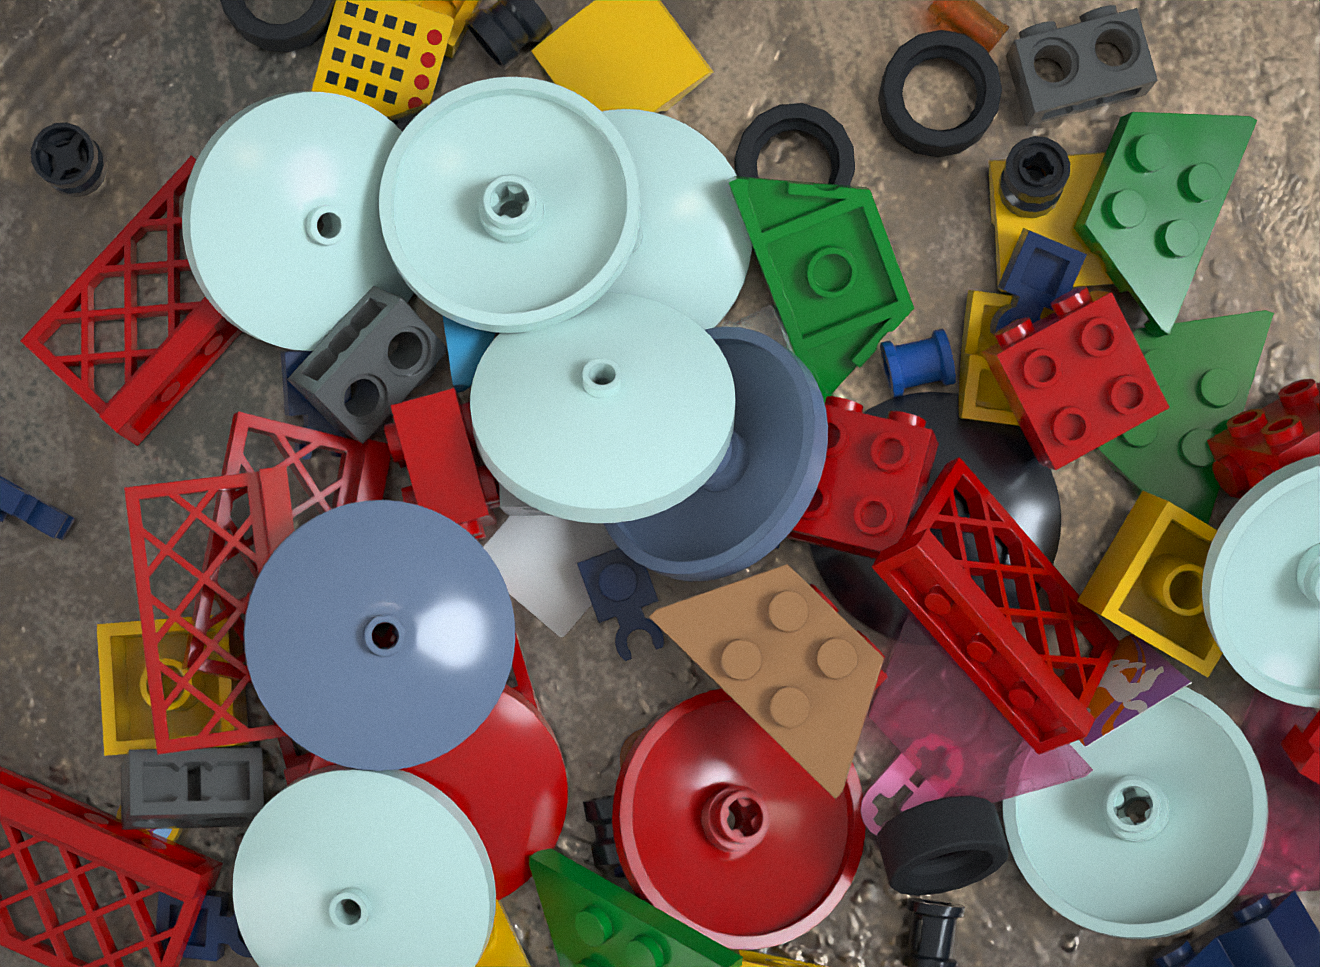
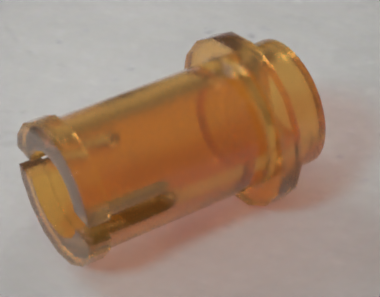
M934 0L927 9L936 17L933 24L938 26L942 22L953 32L967 35L984 46L988 53L1010 28V26L1002 23L976 0Z

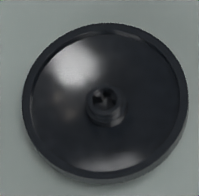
M919 392L902 395L886 400L864 412V414L887 419L889 411H900L926 420L925 428L933 430L939 444L924 499L945 464L960 457L1052 564L1054 563L1061 534V507L1057 485L1051 469L1039 464L1020 426L960 418L959 394L947 392ZM954 488L953 492L958 517L970 518L967 500ZM930 528L931 533L944 546L941 529ZM962 532L967 561L979 562L974 534ZM994 535L999 563L1011 565L1007 546L998 536ZM808 543L814 567L831 597L854 620L869 630L898 642L921 646H941L872 568L875 559ZM971 575L974 582L986 594L983 577ZM1003 578L1009 608L1020 609L1014 579ZM1035 582L1036 592L1038 593L1041 585Z

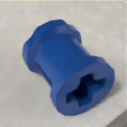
M943 328L934 330L931 338L896 346L890 340L880 343L883 370L892 398L902 396L904 389L936 381H941L945 386L956 383L953 355L948 337Z

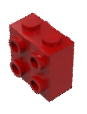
M1086 286L1071 290L1051 303L1054 310L1053 313L1033 324L1029 317H1025L1003 327L994 334L998 343L982 351L1040 465L1053 470L1067 465L1170 408L1112 292L1093 290L1089 293Z
M1303 379L1283 387L1278 392L1279 399L1262 409H1250L1233 416L1228 420L1226 424L1228 428L1207 440L1215 459L1213 463L1214 476L1221 488L1229 496L1241 499L1251 488L1273 472L1303 458L1320 454V383H1316L1314 379Z
M455 388L391 405L395 422L384 425L388 446L394 463L398 462L401 469L407 467L412 483L410 486L401 488L403 501L428 508L451 519L469 532L477 541L486 538L483 527L497 524L493 509L500 507V487L498 480L492 475L486 465L481 466L473 434L470 401L464 403Z
M827 396L824 404L828 422V445L822 475L808 508L786 538L876 560L882 550L898 543L922 504L939 443L933 430L925 428L926 420L921 417L900 411H889L887 419L862 413L863 405L855 401Z

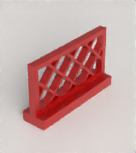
M192 155L20 340L21 343L92 407L106 424L136 446L145 439L243 332L228 322L206 297L197 302L180 303V272L192 270L188 259L180 260L182 217H179V197L186 191L189 177L197 161ZM167 211V218H161ZM167 230V261L137 263V243L147 232ZM124 258V264L117 265ZM168 273V304L137 306V275ZM124 277V308L94 310V289L103 279ZM81 304V311H75ZM188 314L180 323V315ZM168 316V337L158 348L137 350V318ZM124 319L125 351L94 353V322ZM81 323V354L56 356L44 345L62 324ZM145 361L137 370V362ZM125 363V384L106 402L94 391V365ZM81 366V378L69 367Z
M239 411L233 414L221 476L239 474V471L240 473L254 472L243 454L248 431L270 436L284 458L283 461L273 467L289 466L309 497L292 509L293 518L312 505L315 506L319 514L351 503L383 499L391 457L387 443L367 439L362 444L356 440ZM288 441L306 446L294 452ZM316 448L342 454L337 480L320 491L299 460ZM247 488L218 491L212 521L232 536L238 531V528L230 518L233 501L246 494ZM334 492L330 508L324 497ZM211 530L202 567L203 574L225 546V540ZM253 535L247 539L242 537L240 542L250 549L249 546L254 544ZM235 548L221 563L222 565L232 557L240 554L255 579L258 577L257 565ZM220 566L210 577L218 585ZM204 585L196 596L191 625L207 635L208 629L226 617L229 619L236 608ZM248 593L239 598L238 600L242 602L248 595ZM215 599L221 611L210 618L213 600ZM239 617L234 623L233 628L244 643V622ZM190 633L182 669L185 670L190 669L203 652L205 645ZM244 651L235 657L242 663L246 661ZM206 659L197 671L241 681L245 676L229 662L226 663L212 659Z
M958 457L945 464L898 543L882 550L872 568L1033 750L1040 755L1087 737L1095 721V718L1087 711V707L1120 642L1093 610L1077 602L1080 595L964 461ZM954 488L967 500L970 518L958 517L953 492ZM930 528L941 529L944 546L931 533ZM962 532L974 534L979 562L967 561ZM994 535L998 536L1007 546L1011 565L999 563ZM971 575L983 577L986 594L974 582ZM1003 578L1014 579L1020 609L1009 608ZM1035 582H1038L1047 592L1051 612L1040 610ZM1012 622L1023 623L1027 641L1012 625ZM1044 625H1053L1055 627L1060 655H1050ZM1075 627L1094 646L1088 658L1081 657ZM1053 668L1064 669L1067 687L1054 673Z
M286 466L259 469L257 472L125 487V500L157 755L287 737L288 735L277 724L248 728L227 712V709L251 678L247 666L218 644L241 614L245 615L251 591L240 602L210 579L233 548L257 565V573L259 575L263 565L273 551L286 537L295 531ZM247 488L250 515L234 536L202 513L218 491ZM206 493L196 507L181 497L184 495ZM170 498L190 515L165 545L143 528L140 501ZM196 519L227 542V545L204 574L172 550ZM251 526L255 553L240 542V539ZM145 540L160 550L149 566L147 564ZM167 556L198 579L197 583L174 611L153 596L150 588L149 578ZM204 585L236 608L212 640L180 616ZM153 606L169 617L157 633ZM175 622L207 646L183 678L159 660L158 643ZM212 651L245 675L221 706L188 683ZM161 672L177 683L165 701ZM183 688L216 712L199 735L169 739L166 710ZM221 717L238 729L209 734Z
M0 766V822L11 846L0 851V859L14 853L28 886L27 890L3 899L0 893V945L48 967H100L104 964H107L108 967H125L121 957L145 947L148 948L156 967H179L208 890L215 887L223 863L146 829L121 830V819L116 818V816ZM21 831L26 832L35 837H32L28 840H24ZM44 840L58 847L68 872L42 883L28 847ZM78 856L92 862L82 866ZM99 866L116 872L126 896L101 908L85 872ZM72 879L86 914L60 925L45 889ZM135 881L149 887L139 891ZM158 891L184 902L176 925L159 933L155 929L143 900L144 897ZM29 896H32L46 931L32 937L16 931L6 907ZM129 904L144 939L117 950L103 915ZM89 921L104 956L91 962H85L74 957L64 931ZM171 937L165 952L161 940ZM50 938L53 947L40 941Z

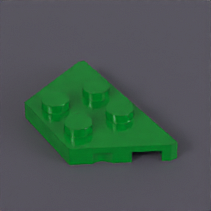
M1130 112L1119 119L1074 229L1089 250L1103 260L1107 275L1120 293L1130 292L1148 317L1144 326L1150 334L1157 338L1169 335L1172 331L1257 123V120L1251 116Z
M742 176L727 179L729 188L793 353L811 371L825 403L826 397L832 396V393L857 366L860 368L877 350L880 340L888 332L894 331L914 310V305L871 190L862 186Z
M1262 310L1174 323L1171 333L1159 338L1150 334L1146 327L1132 331L1170 408L1094 449V452L1115 472L1121 473L1132 484L1133 490L1139 496L1142 491L1153 494L1173 503L1208 524L1220 485L1213 473L1215 459L1207 440L1228 428L1226 425L1228 420L1244 411L1274 313Z
M552 848L537 851L529 856L530 870L560 967L742 966L743 957Z

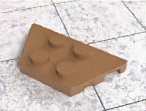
M788 564L656 609L649 616L667 636L833 798L836 799L843 792L884 657Z

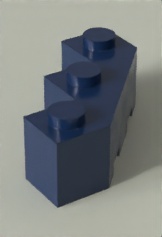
M1295 890L1271 900L1266 892H1262L1238 904L1232 909L1234 915L1232 918L1193 941L1189 942L1187 939H1182L1165 947L1153 957L1155 963L1149 966L1320 967V932Z

